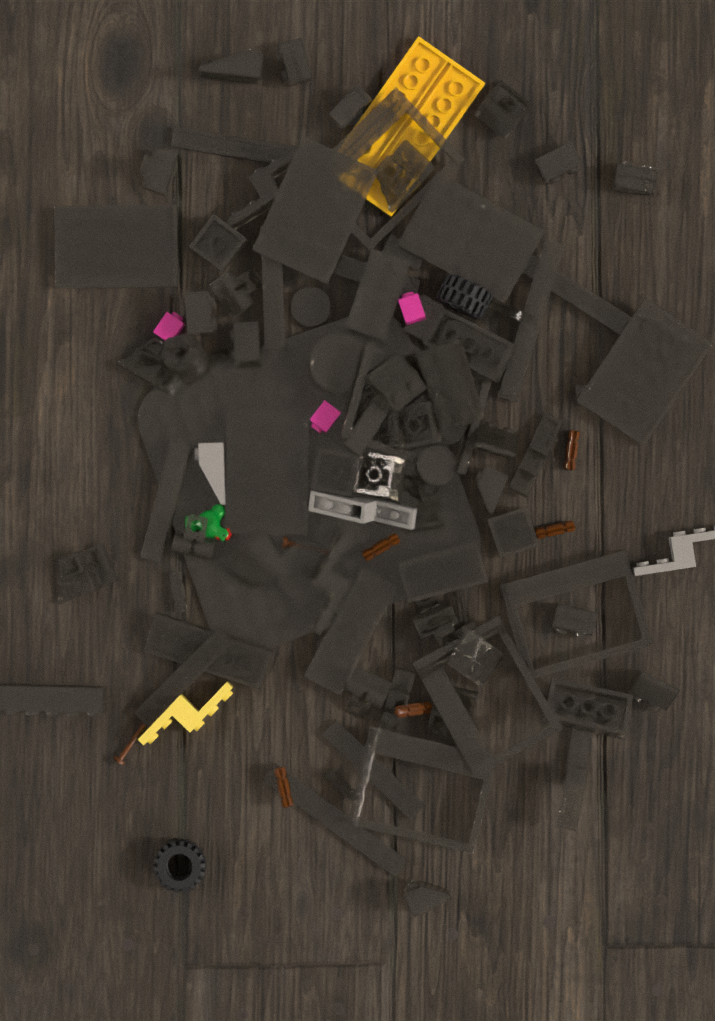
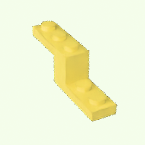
M227 681L200 711L181 694L138 741L143 745L147 742L151 744L159 736L156 732L161 727L165 730L173 721L170 718L171 716L189 732L193 729L197 732L205 723L202 719L207 714L211 717L219 709L217 704L221 699L225 702L233 694L231 691L233 686Z

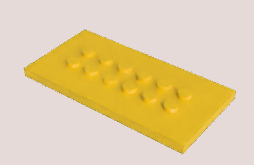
M418 36L324 170L385 214L392 217L482 90L485 82Z

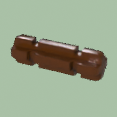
M570 430L568 432L569 441L567 442L565 454L567 459L564 462V469L566 470L575 469L576 462L574 461L577 458L579 431Z
M571 520L565 522V524L558 523L546 526V528H536L535 535L537 539H542L545 536L551 537L564 534L566 531L567 533L575 531V524Z
M393 533L388 536V539L385 538L371 546L372 548L364 550L362 555L365 560L369 561L375 555L377 556L390 549V546L400 543L398 535Z
M428 701L421 704H408L405 707L404 705L397 706L395 708V715L398 718H403L406 716L422 715L423 713L429 714L432 712L433 705Z
M284 767L276 768L274 773L278 779L277 786L280 797H282V807H290L293 805V800L290 797L291 792L288 779L285 777L287 775Z

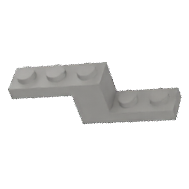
M311 490L308 511L362 524L377 521L410 530L415 527L417 508L366 496L348 498L318 490Z
M713 526V531L707 532L706 528L693 529L694 534L686 535L685 531L673 532L674 537H668L672 562H669V558L659 559L657 564L649 565L648 561L636 563L637 567L632 568L633 576L696 567L692 542L715 539V526Z

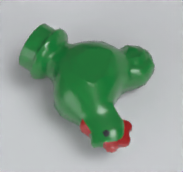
M221 504L214 505L211 510L204 511L198 517L192 514L185 518L186 532L195 533L198 530L205 538H215L222 542L229 540L232 536L230 529L220 527V521L225 515V508Z

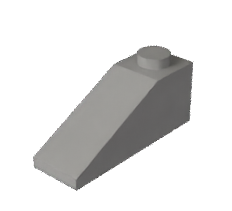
M198 443V448H195V460H199V465L220 504L226 505L224 443Z

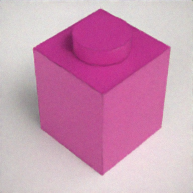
M408 292L401 295L402 299L398 301L406 325L425 320L426 316L418 293Z
M174 311L172 314L166 312L153 332L172 345L185 326L181 322L184 318Z
M324 400L310 419L313 423L311 427L319 433L322 431L327 433L341 415V412Z

